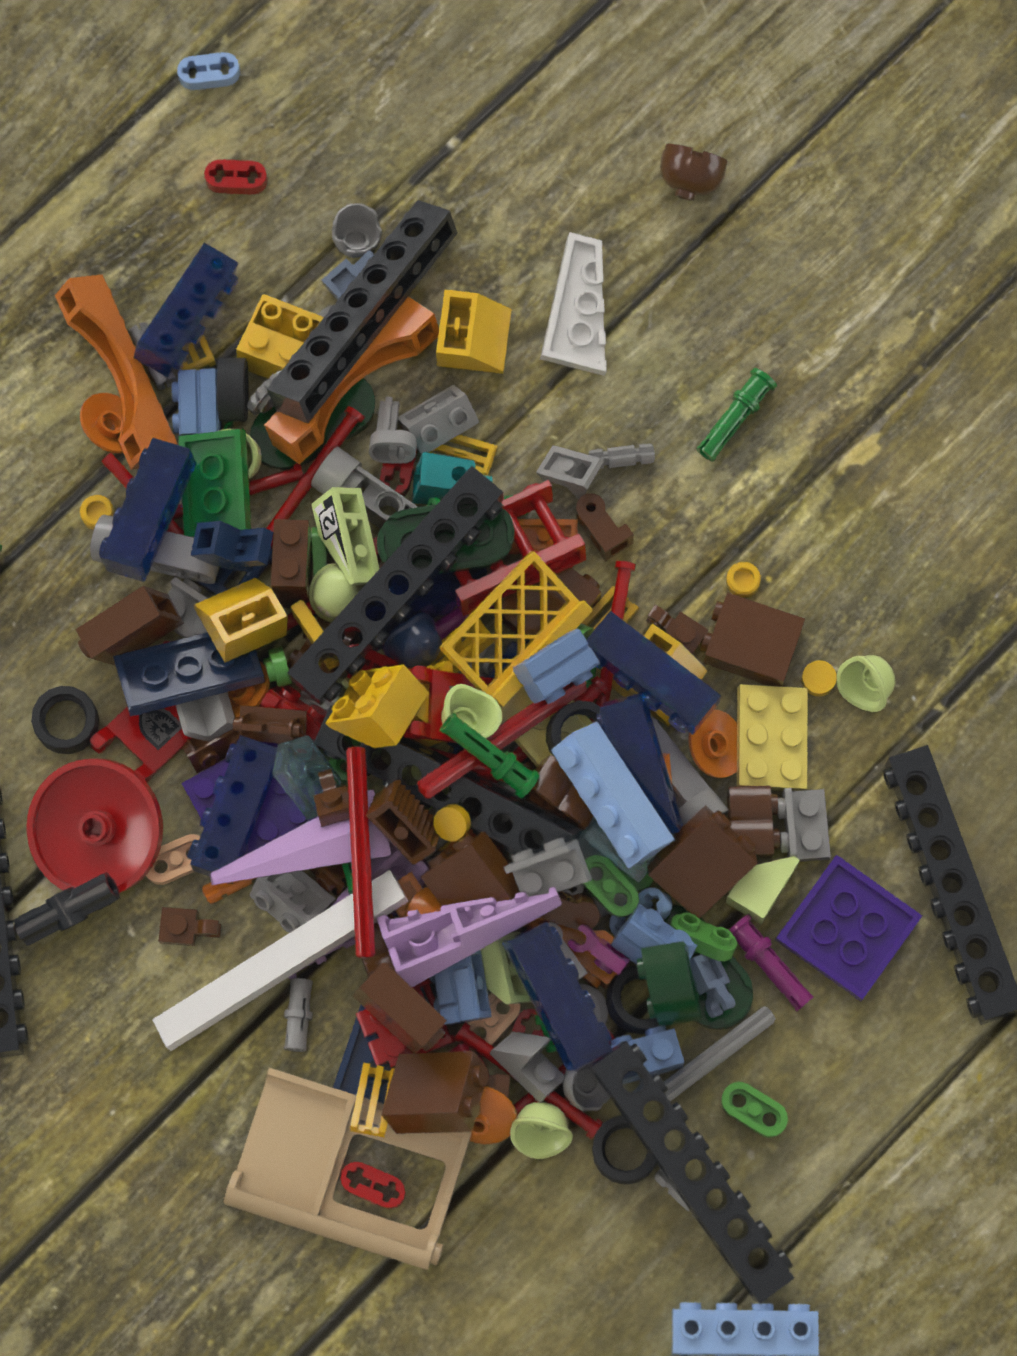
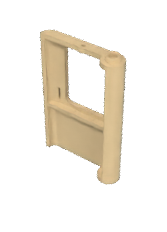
M269 1068L237 1170L233 1172L227 1187L224 1204L425 1270L429 1269L430 1264L437 1265L443 1249V1244L438 1243L439 1236L465 1158L471 1132L396 1134L389 1124L387 1125L385 1138L351 1132L350 1125L357 1095ZM364 1098L359 1124H366L370 1104L369 1099ZM377 1102L372 1127H380L381 1113L384 1107L382 1103ZM353 1136H366L445 1163L446 1169L429 1223L425 1229L407 1226L339 1204L334 1200L333 1196Z

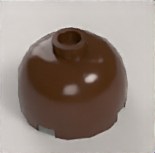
M667 143L661 156V176L668 186L676 190V197L694 201L695 195L706 196L714 192L721 185L727 170L728 161L706 151L700 153L693 151L692 147Z

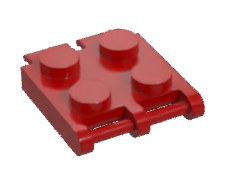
M428 978L412 988L422 998H424L421 989L424 988L429 1003L434 1008L435 996L430 987L432 982ZM367 1009L356 1013L365 1038L376 1033L378 1035L377 1039L368 1042L376 1066L389 1063L391 1068H395L399 1054H413ZM443 1025L441 1029L445 1032L444 1038L440 1039L427 1052L421 1048L416 1053H432L457 1041L453 1039L454 1035H450L447 1026Z

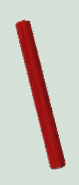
M586 681L578 686H575L573 682L563 687L566 694L550 704H547L546 700L531 703L502 723L487 740L500 750L583 694L587 690ZM464 749L420 779L417 783L418 790L425 798L429 799L482 762Z
M364 747L347 748L346 756L355 946L358 958H371L375 955L369 819L365 816L368 811L366 751Z

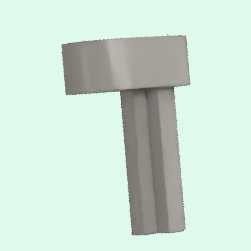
M386 397L385 401H380L377 429L370 437L369 455L373 460L381 463H408L415 458L417 439L408 431L397 430L400 403L399 401H393L392 397Z

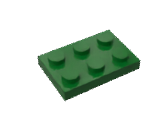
M233 429L178 436L184 536L194 538L197 523L222 521L240 530L252 529L246 430Z

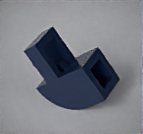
M222 521L197 523L190 556L217 567L251 572L254 570V566L267 565L274 532L266 528L240 530Z

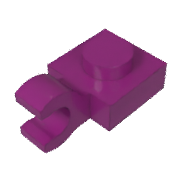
M585 924L580 925L578 928L586 935L585 944H578L573 939H570L567 943L573 951H591V954L596 957L594 963L608 974H612L614 971L619 975L631 961L613 948L605 939L599 938L592 928Z

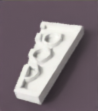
M569 233L540 359L604 376L607 372L604 347L606 340L603 321L604 299L602 295L603 261L601 240Z

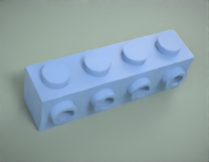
M598 722L572 732L551 749L560 767L565 771L578 791L579 796L584 800L597 820L598 825L603 829L628 869L654 856L675 840Z
M680 1303V1309L672 1310V1355L819 1356L818 1311H810V1305L788 1304V1311H773V1304H752V1310H737L736 1303H716V1310H701V1303Z

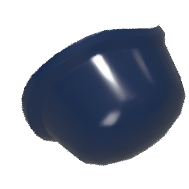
M421 612L389 632V638L382 645L385 656L395 660L399 665L404 664L407 669H412L417 665L427 667L433 663L441 651L439 647L442 645V640L436 630L434 619L429 614Z

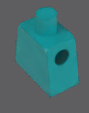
M423 452L414 470L412 503L428 504L431 497H438L441 500L471 466L475 468V461ZM484 475L487 479L493 482L492 476Z

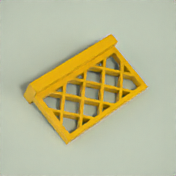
M532 551L527 554L439 648L476 689L489 694L497 701L500 707H503L523 686L515 675L513 667L564 634L575 630L589 616L593 609L585 600L579 601L544 561ZM531 563L540 572V586H525L524 571ZM517 579V585H511ZM506 590H517V610L502 609V594ZM525 590L540 591V610H525ZM547 591H557L566 601L558 611H547ZM494 603V609H489ZM483 614H494L495 634H479V618ZM502 614H517V634H502ZM525 615H540V630L536 635H525ZM547 615H554V616L547 622ZM472 627V633H466ZM460 638H472V658H461L452 648ZM479 638L495 639V659L479 658ZM502 639H517L518 654L513 659H502ZM525 639H531V640L525 645ZM479 663H495V678L488 686L479 677ZM502 663H508L502 670Z

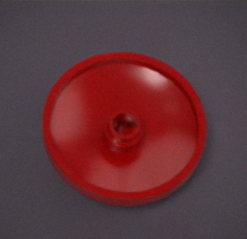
M100 758L83 759L58 768L37 789L27 815V840L32 857L43 875L63 891L73 886L76 888L105 872H108L115 880L119 888V894L129 890L139 883L151 870L162 845L163 818L159 802L153 790L137 772L113 760Z

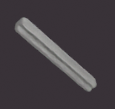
M763 1006L665 1080L664 1083L668 1090L664 1094L668 1100L672 1101L771 1026L776 1020L771 1010Z

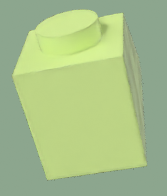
M793 856L755 865L728 891L729 895L726 903L745 915L749 914L754 921L762 924L797 868L800 860Z
M512 932L481 949L487 989L506 1005L532 1002L518 964L512 954L514 950L523 947L521 932Z

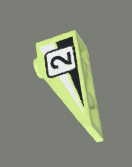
M332 487L312 503L318 535L350 585H366L380 568L361 488Z

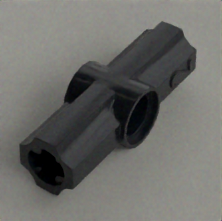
M105 872L76 888L74 886L46 899L45 904L14 919L15 930L19 938L26 946H29L59 930L62 932L88 919L89 914L120 899L119 888L115 880L108 872Z

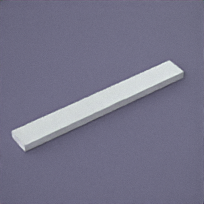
M390 870L372 881L374 923L377 922V917L388 915L409 902L395 875ZM353 893L152 1019L166 1048L170 1051L174 1050L355 936Z

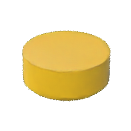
M92 495L81 504L80 516L85 526L89 529L94 530L98 519L103 514L115 517L114 507L105 496Z
M749 562L734 564L729 569L726 578L729 591L743 598L755 594L761 582L759 570Z
M813 661L803 671L802 685L813 696H825L833 690L836 684V671L826 661Z
M449 804L435 814L433 824L436 833L442 839L457 841L468 833L471 819L463 807L457 804Z

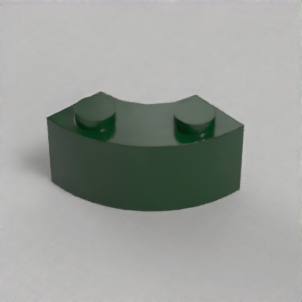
M681 941L641 948L642 958H637V969L640 980H647L650 997L647 998V1008L650 1019L656 1018L660 1027L702 1020L698 988L692 972L686 943Z

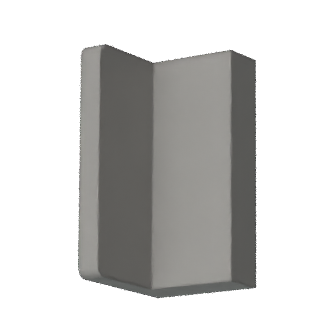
M228 692L176 705L185 736L210 742L233 729L235 716Z

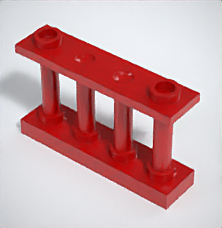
M547 480L540 484L533 483L527 486L522 492L503 500L502 504L512 518L514 542L523 557L522 560L529 552L534 551L553 573L557 574L585 561L586 546L580 534L572 537L564 535L547 505L553 501L552 485ZM533 510L536 511L554 543L552 546L541 551L534 550L517 520V517ZM522 560L511 565H504L501 561L490 567L491 574L478 580L473 579L469 571L454 572L461 585L460 588L455 590L457 606L461 614L465 616L472 613ZM532 563L524 571L525 586H531L540 582V572ZM517 579L511 585H517ZM506 590L502 594V598L517 592V590Z

